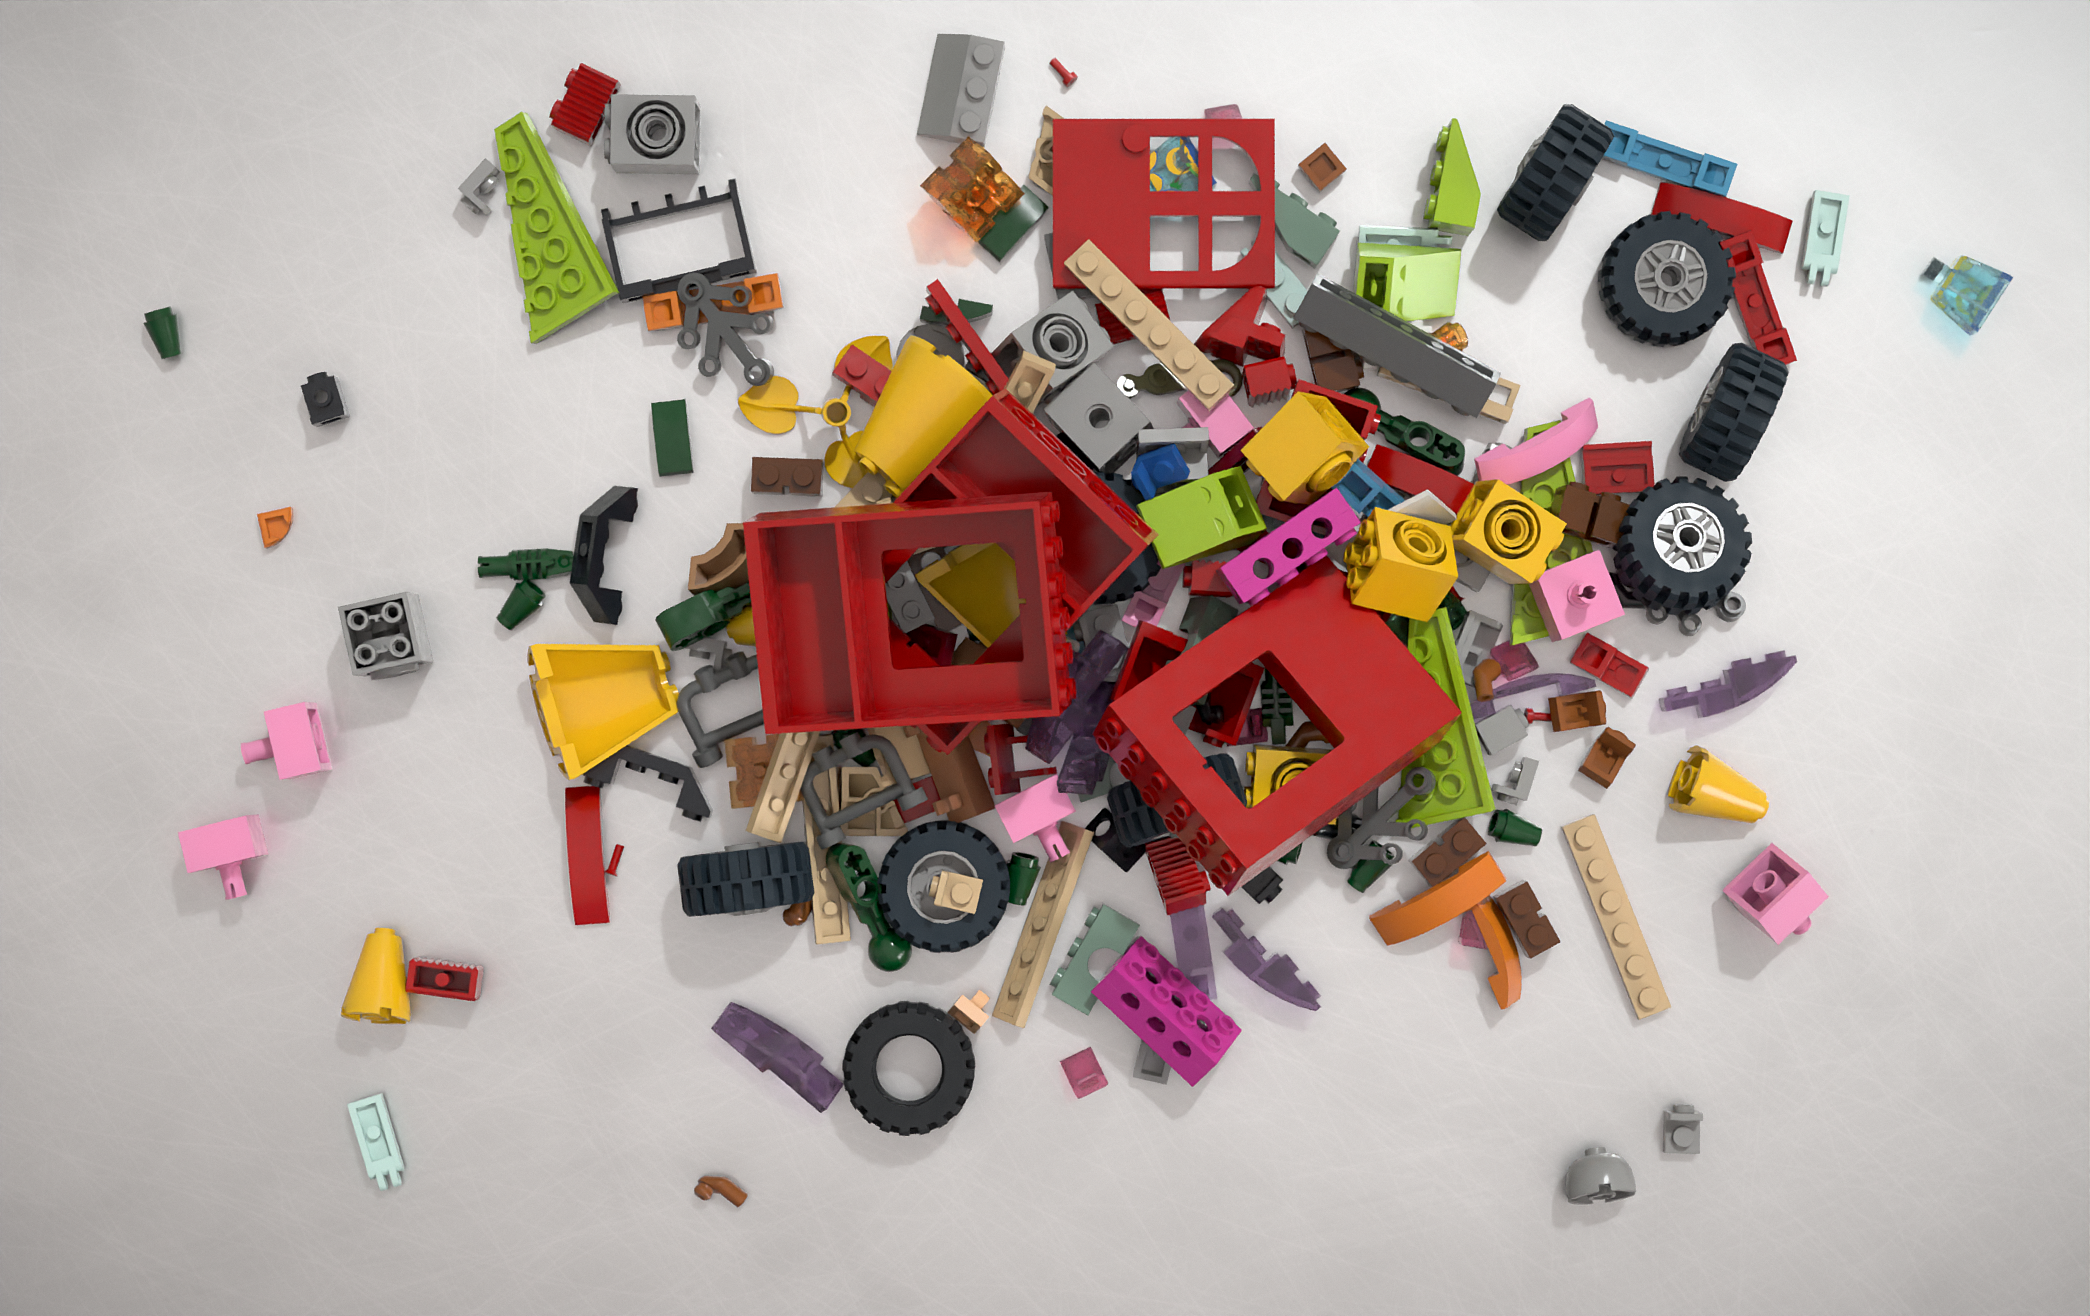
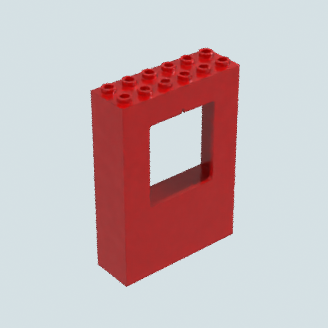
M1006 388L994 394L893 502L901 503L1052 492L1053 501H1058L1060 510L1059 522H1055L1056 536H1061L1063 542V557L1058 558L1059 571L1064 572L1066 576V593H1062L1063 607H1068L1070 626L1068 629H1065V633L1159 535ZM996 543L1015 561L1012 543ZM919 548L883 552L885 584ZM1020 615L974 664L1022 661L1024 659ZM889 618L893 665L895 668L940 666L917 643L910 647L907 643L911 638ZM981 721L910 726L913 728L918 727L927 735L926 740L933 749L940 753L943 751L949 755Z
M1052 492L764 512L744 521L743 529L765 734L1060 716L1072 704V699H1076V682L1074 678L1069 677L1068 664L1073 663V649L1071 642L1066 643L1065 629H1068L1070 626L1068 607H1063L1062 593H1066V576L1064 572L1059 571L1058 558L1063 557V542L1061 536H1056L1055 522H1059L1060 510L1058 501H1053ZM1001 542L1012 543L1014 547L1018 599H1026V603L1019 604L1024 659L1022 661L895 668L893 665L883 552L888 550Z
M1325 555L1109 704L1094 730L1093 736L1099 748L1103 752L1109 753L1118 764L1120 773L1127 780H1131L1139 789L1144 802L1148 806L1154 807L1160 814L1166 828L1172 834H1176L1185 844L1190 857L1200 862L1209 873L1211 882L1229 896L1441 742L1462 712L1373 609L1352 604L1350 588L1347 587V578L1330 558ZM1259 659L1334 749L1254 807L1246 808L1211 766L1206 770L1203 766L1206 765L1207 761L1173 722L1172 718L1253 661Z

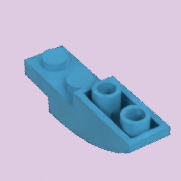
M1359 458L1352 464L1348 473L1336 485L1331 487L1332 489L1337 488L1346 502L1359 514L1362 511L1367 517H1369L1374 507L1389 510L1405 501L1362 463Z

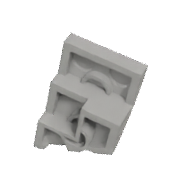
M1208 427L1138 430L1136 459L1140 454L1175 443L1190 469L1187 479L1157 488L1155 494L1162 495L1208 476Z

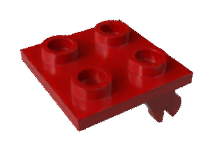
M1010 724L987 726V733L984 735V747L987 754H990L991 768L988 769V781L990 787L994 788L995 795L1021 792L1020 778L1057 774L1056 767L1015 771L1012 744L1053 739L1052 733L1015 737L1014 727Z

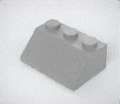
M937 34L917 135L985 148L1005 51V41L968 34Z

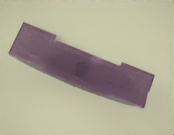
M1563 673L1539 674L1511 680L1493 688L1494 698L1492 700L1480 702L1476 698L1470 703L1473 719L1496 714L1493 704L1494 699L1551 684H1556L1558 695L1563 696L1596 687L1595 680L1584 676Z
M1204 905L1171 914L1170 920L1178 969L1195 987L1204 992L1210 1000L1217 999Z

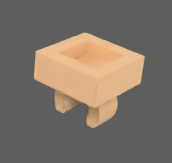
M981 990L971 1000L962 995L947 1013L975 1034L989 1018L981 1009L990 998Z

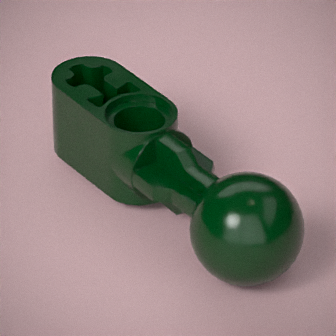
M1353 388L1344 393L1345 395L1378 406L1376 414L1381 415L1377 431L1384 434L1386 442L1404 451L1406 455L1434 465L1456 476L1461 474L1465 461V448L1461 441L1426 422H1414L1402 415L1392 416L1381 410L1378 397L1366 388ZM1416 437H1421L1428 443L1424 446H1415L1410 441ZM1450 455H1452V456L1455 457V458H1452V457H1451L1448 461H1445V460L1443 459V458H1445V459L1449 458Z
M749 580L748 583L736 589L726 587L718 592H714V590L704 591L661 612L655 621L670 650L678 651L724 629L730 623V619L741 615L743 608L751 604Z
M843 842L832 845L826 853V864L841 896L851 904L859 922L866 924L872 935L868 944L870 961L876 968L885 972H894L902 969L911 958L912 946L910 942L895 933L894 928L890 927L883 915L884 912L878 898V894H882V885L877 884L878 877L865 850L859 846ZM861 882H864L865 892L859 898L857 888Z

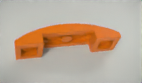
M778 273L716 285L730 288L736 286L748 287L752 292V300L746 306L737 307L729 300L711 299L720 311L749 315L784 308ZM699 289L689 290L692 296L698 295ZM738 290L736 299L742 303L745 301L746 294L743 290ZM677 291L642 297L648 331L684 327L686 305L680 300ZM700 310L698 325L708 323L707 317Z
M1487 851L1461 865L1459 873L1402 904L1399 900L1370 915L1369 919L1387 946L1400 943L1424 934L1457 917L1489 896L1507 880L1490 852Z
M1489 895L1467 911L1472 910L1498 970L1488 977V981L1502 1010L1520 999L1521 966L1515 940L1507 921Z

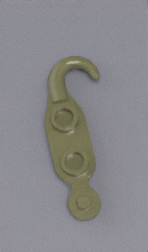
M1226 359L1210 360L1221 372L1228 373L1232 377L1235 388L1229 393V396L1236 395L1242 386L1240 369L1233 362ZM1162 363L1149 366L1142 376L1124 374L1118 379L1116 384L1129 399L1135 397L1142 390H1146L1153 395H1164L1186 390Z

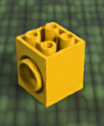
M1298 391L1241 451L1248 458L1247 466L1256 475L1265 478L1270 484L1268 486L1269 492L1277 500L1311 505L1348 473L1352 464L1369 446L1327 397Z
M1494 479L1475 482L1456 515L1457 519L1450 526L1455 550L1508 584H1532L1533 581H1537L1543 575L1547 567L1545 560L1549 553L1555 551L1563 541L1564 534L1562 531L1567 523L1501 480Z
M1374 507L1367 520L1364 519L1361 522L1358 534L1352 543L1349 542L1344 550L1343 560L1347 563V587L1350 588L1352 604L1428 622L1458 578L1451 526Z
M1253 744V752L1246 753L1245 773L1251 776V786H1244V794L1247 800L1246 808L1254 807L1333 749ZM1336 818L1328 824L1336 825Z

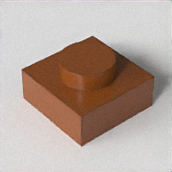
M1326 143L1322 144L1298 164L1300 170L1319 193L1347 170Z

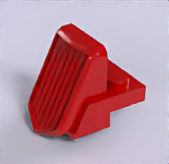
M1255 286L1249 289L1204 330L1194 345L1202 353H1211L1213 357L1226 359L1242 367L1247 355L1262 360L1284 356L1285 334L1280 333L1281 329L1269 323H1261V326L1259 325L1267 303V288Z

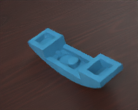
M1606 120L1605 125L1611 128L1614 138L1603 158L1673 184L1723 197L1727 196L1738 165L1737 163L1707 153L1702 155L1638 134L1639 131Z

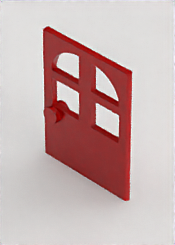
M1053 119V289H1087L1065 267L1064 262L1088 239L1138 289H1251L1255 286L1275 289V119ZM1150 137H1198V191H1150ZM1212 137L1228 140L1236 144L1248 155L1257 171L1260 191H1212ZM1150 217H1198V271H1150ZM1212 217H1260L1259 232L1248 254L1231 267L1212 271Z

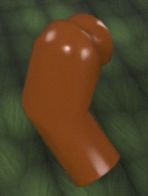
M1484 659L1472 671L1476 697L1480 702L1490 701L1494 698L1492 681H1495L1500 676L1502 669L1499 662L1494 659Z
M1306 721L1301 724L1285 746L1305 748L1310 741H1324L1326 744L1329 742L1311 721Z
M811 901L791 904L790 908L783 912V921L788 926L802 925L807 921L812 911Z
M703 1176L697 1180L698 1185L694 1188V1194L702 1200H709L713 1193L721 1194L736 1207L741 1206L748 1196L744 1190L727 1177Z

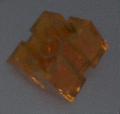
M968 136L949 155L953 162L945 170L939 166L920 186L943 209L942 211L956 227L977 243L996 224L992 217L1000 209L1006 213L1025 193L1009 175L1002 171L1003 168L994 157Z
M779 734L765 735L766 744L757 745L756 737L724 740L727 767H736L737 774L736 781H729L731 809L754 807ZM801 789L798 793L796 802L802 801Z

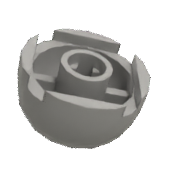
M1605 1147L1585 1150V1157L1575 1160L1569 1167L1566 1175V1192L1570 1204L1588 1205L1594 1204L1592 1200L1605 1199V1203L1634 1196L1636 1192V1184L1631 1167L1619 1155L1606 1153Z

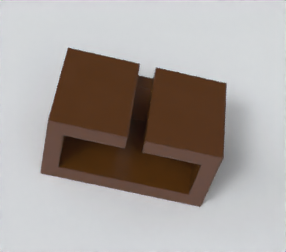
M1302 329L1315 385L1336 392L1358 388L1360 386L1359 379L1364 378L1360 358L1354 359L1352 350L1336 347L1325 335Z
M752 457L751 492L753 494L785 495V488L783 486H789V493L791 495L823 496L824 462L822 459Z
M1569 482V485L1556 488L1550 513L1567 523L1562 533L1608 548L1614 545L1617 546L1618 540L1624 534L1619 532L1620 524L1625 516H1629L1626 510L1630 504L1621 502V496L1609 492H1601V496H1597L1596 493L1589 492V486L1578 482Z
M1465 817L1457 819L1437 835L1444 842L1442 845L1439 846L1435 841L1431 840L1408 860L1430 887L1443 881L1487 844Z
M1521 880L1493 896L1527 958L1531 959L1561 942L1547 916L1542 913L1537 914V911L1541 910L1542 907L1528 881Z

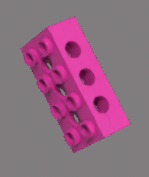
M1335 488L1225 563L1216 572L1239 605L1248 602L1252 606L1270 594L1267 589L1268 586L1274 582L1278 586L1283 585L1298 575L1297 566L1303 562L1307 566L1312 565L1327 555L1326 546L1332 542L1336 546L1341 545L1356 535L1357 532L1354 527L1361 522L1340 491ZM1313 521H1320L1324 524L1326 534L1323 539L1313 535L1311 531ZM1285 540L1293 542L1297 547V555L1294 559L1287 558L1282 552V545ZM1256 560L1263 561L1268 566L1269 571L1265 579L1258 578L1253 572V565Z
M1142 936L1115 961L1091 991L1192 1087L1220 1061L1242 1031L1231 1017L1225 1015L1210 1001L1204 992L1195 987L1178 968L1174 967L1158 952L1155 946L1148 943Z

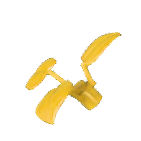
M866 336L854 340L839 352L834 365L835 369L850 346L854 345L892 371L893 364L889 339L886 336ZM773 376L772 380L765 385H753L738 398V405L744 416L759 429L772 434L790 431L796 424L795 411L821 414L822 419L827 424L838 426L842 440L831 443L826 450L824 464L829 476L837 483L853 488L868 473L859 463L862 458L854 452L863 431H857L849 438L846 433L845 424L851 416V409L847 403L852 389L849 386H845L840 399L831 398L822 405V408L796 405L798 401L796 387L788 379L780 376Z

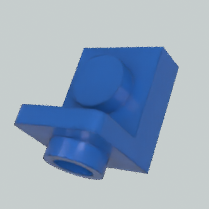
M1175 443L1138 455L1131 471V480L1134 487L1141 491L1145 500H1150L1154 498L1157 488L1187 479L1190 469Z

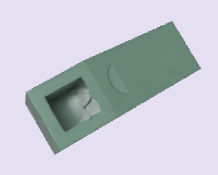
M1255 173L1249 181L1253 191H1260L1259 178ZM1275 180V230L1287 251L1315 269L1340 232V230L1335 228L1337 222L1323 212H1320L1317 216L1306 208L1308 202L1297 194L1291 193L1288 196L1278 189L1280 184Z

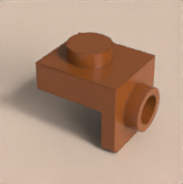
M1601 690L1548 698L1553 732L1605 725L1607 722L1605 715L1606 704Z
M1606 727L1594 740L1578 771L1607 789L1613 783L1625 759L1634 750L1636 744L1630 741L1624 733Z

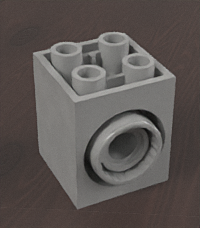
M611 94V104H605V125H608L611 132L610 138H605L604 157L608 159V164H611L616 173L699 174L700 104L695 95ZM656 130H667L664 138L657 141L652 140V135Z
M1071 291L1011 332L991 354L1008 378H1010L1023 351L1056 364L1055 372L1037 404L1038 406L1058 388L1063 389L1072 382L1071 379L1083 369L1089 367L1093 362L1098 363L1114 345L1111 343L1107 331L1099 326L1089 313L1087 304L1078 298L1074 291Z
M1093 362L1089 367L1075 375L1071 379L1072 382L1063 391L1058 388L1051 393L1045 400L1047 405L1043 410L1050 423L1081 451L1097 472L1114 473L1136 453L1138 430L1154 428L1151 421ZM1100 420H1109V423L1104 428H1095V425Z
M402 592L338 607L352 675L370 676L371 680H380L416 672L419 670L418 665L433 662L418 594Z

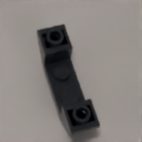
M613 486L579 516L570 585L593 622L618 625V618L622 612L621 598L623 591L599 587L600 578L604 573L603 558L605 544L609 539V520L633 522L634 514L638 507V488Z
M628 745L582 774L585 776L584 783L603 789L605 783L614 784L621 760L623 759L627 761L625 767L645 774L646 768L659 772L658 779L676 785L679 779L684 780L676 807L683 809L682 816L701 822L703 816L710 818L713 813V809L692 767Z

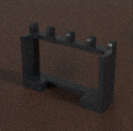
M735 178L728 180L730 192L708 198L705 185L698 187L701 199L675 205L672 193L665 194L666 208L641 213L639 202L635 201L631 202L634 215L618 219H611L608 208L601 209L603 218L601 220L619 291L618 294L623 304L641 300L643 296L677 291L680 280L689 273L703 274L709 279L710 283L757 273ZM732 201L745 257L718 263V266L653 281L647 279L626 284L614 228ZM691 284L689 288L698 286L696 284Z

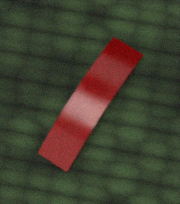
M1664 182L1659 184L1651 211V216L1664 211H1670L1671 214L1677 215L1680 212L1691 214V219L1696 221L1702 219L1709 224L1707 228L1710 231H1718L1719 234L1730 237L1752 230L1759 248L1780 254L1784 253L1793 222L1791 219L1747 203Z
M1750 230L1719 242L1720 248L1722 250L1729 248L1733 256L1731 259L1726 260L1728 268L1735 267L1736 278L1732 281V287L1735 288L1733 297L1752 348L1784 362L1785 365L1797 361L1787 329L1782 326L1761 265L1764 262L1753 231Z
M1378 444L1367 465L1370 470L1393 489H1398L1411 496H1416L1428 489L1456 515L1474 486L1473 483L1441 468Z
M595 786L565 788L566 837L575 925L610 923L601 823L603 819L601 789Z

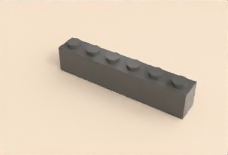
M1318 273L1293 319L1299 321V325L1303 329L1325 335L1336 347L1344 350L1350 349L1358 353L1360 358L1367 364L1372 366L1380 365L1389 370L1395 379L1404 383H1413L1420 387L1426 396L1432 399L1440 398L1448 402L1457 413L1464 416L1471 415L1475 418L1479 416L1501 374L1497 370Z

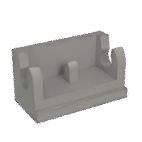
M1472 610L1466 613L1455 645L1464 682L1466 685L1475 688L1472 671L1484 659H1490L1503 625L1499 621Z

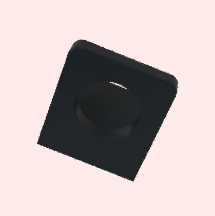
M1103 808L1085 828L1094 832L1091 841L1124 872H1128L1146 852L1145 844L1126 847L1120 842L1112 814L1107 808ZM1104 821H1110V826L1106 833L1096 836L1097 827Z

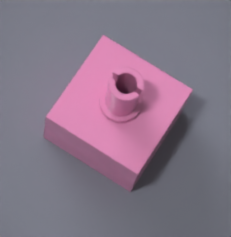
M1189 391L1180 396L1176 403L1189 422L1182 428L1208 427V446L1217 458L1238 444L1254 429L1229 394L1210 412Z
M1600 550L1587 553L1547 569L1537 581L1529 584L1552 642L1563 640L1625 615Z
M301 702L264 711L269 737L241 743V752L245 764L274 757L280 780L295 779L332 770L315 702Z
M1057 774L995 805L1013 843L1033 833L1041 841L1050 863L1059 859L1053 848L1054 844L1057 846L1062 857L1070 853L1056 825L1058 820L1076 811Z
M259 814L245 815L178 832L188 873L215 868L220 871L226 900L248 895L240 865L243 864L242 861L268 855Z
M1773 843L1722 890L1744 917L1778 945L1792 932L1796 935H1801L1808 931L1812 924L1808 916L1829 897L1807 870Z

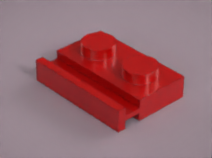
M1652 441L1587 444L1581 447L1583 455V482L1590 487L1589 492L1596 493V495H1601V492L1613 494L1639 493L1648 486L1653 487L1655 485Z

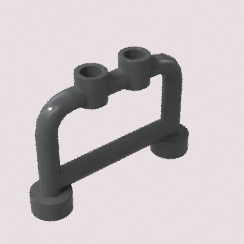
M743 651L734 653L725 659L727 667L716 672L712 665L704 666L694 672L693 675L696 680L683 687L678 694V712L697 748L692 753V756L699 768L710 766L723 757L718 743L763 725V710L705 734L691 708V699L697 694L711 692L721 684L732 679L738 680L749 675L753 670L758 669L757 655L746 658Z
M856 732L839 741L842 748L833 751L830 745L812 754L815 761L808 765L800 789L821 833L820 836L816 837L821 850L846 839L841 825L897 799L902 811H906L928 800L922 787L915 789L896 748L884 736L872 734L861 738L859 733ZM872 748L880 750L897 783L828 816L814 788V777Z

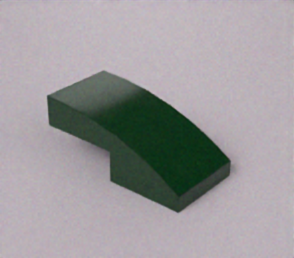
M1023 185L974 239L1000 262L1047 212L1049 206L1028 187Z
M959 299L958 308L969 323L992 316L993 305ZM922 306L921 323L949 324L942 313L936 316L930 307Z
M686 400L651 403L659 477L694 473Z

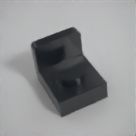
M1269 866L1244 884L1242 888L1258 904L1263 900L1269 904L1283 890L1279 886L1283 879Z

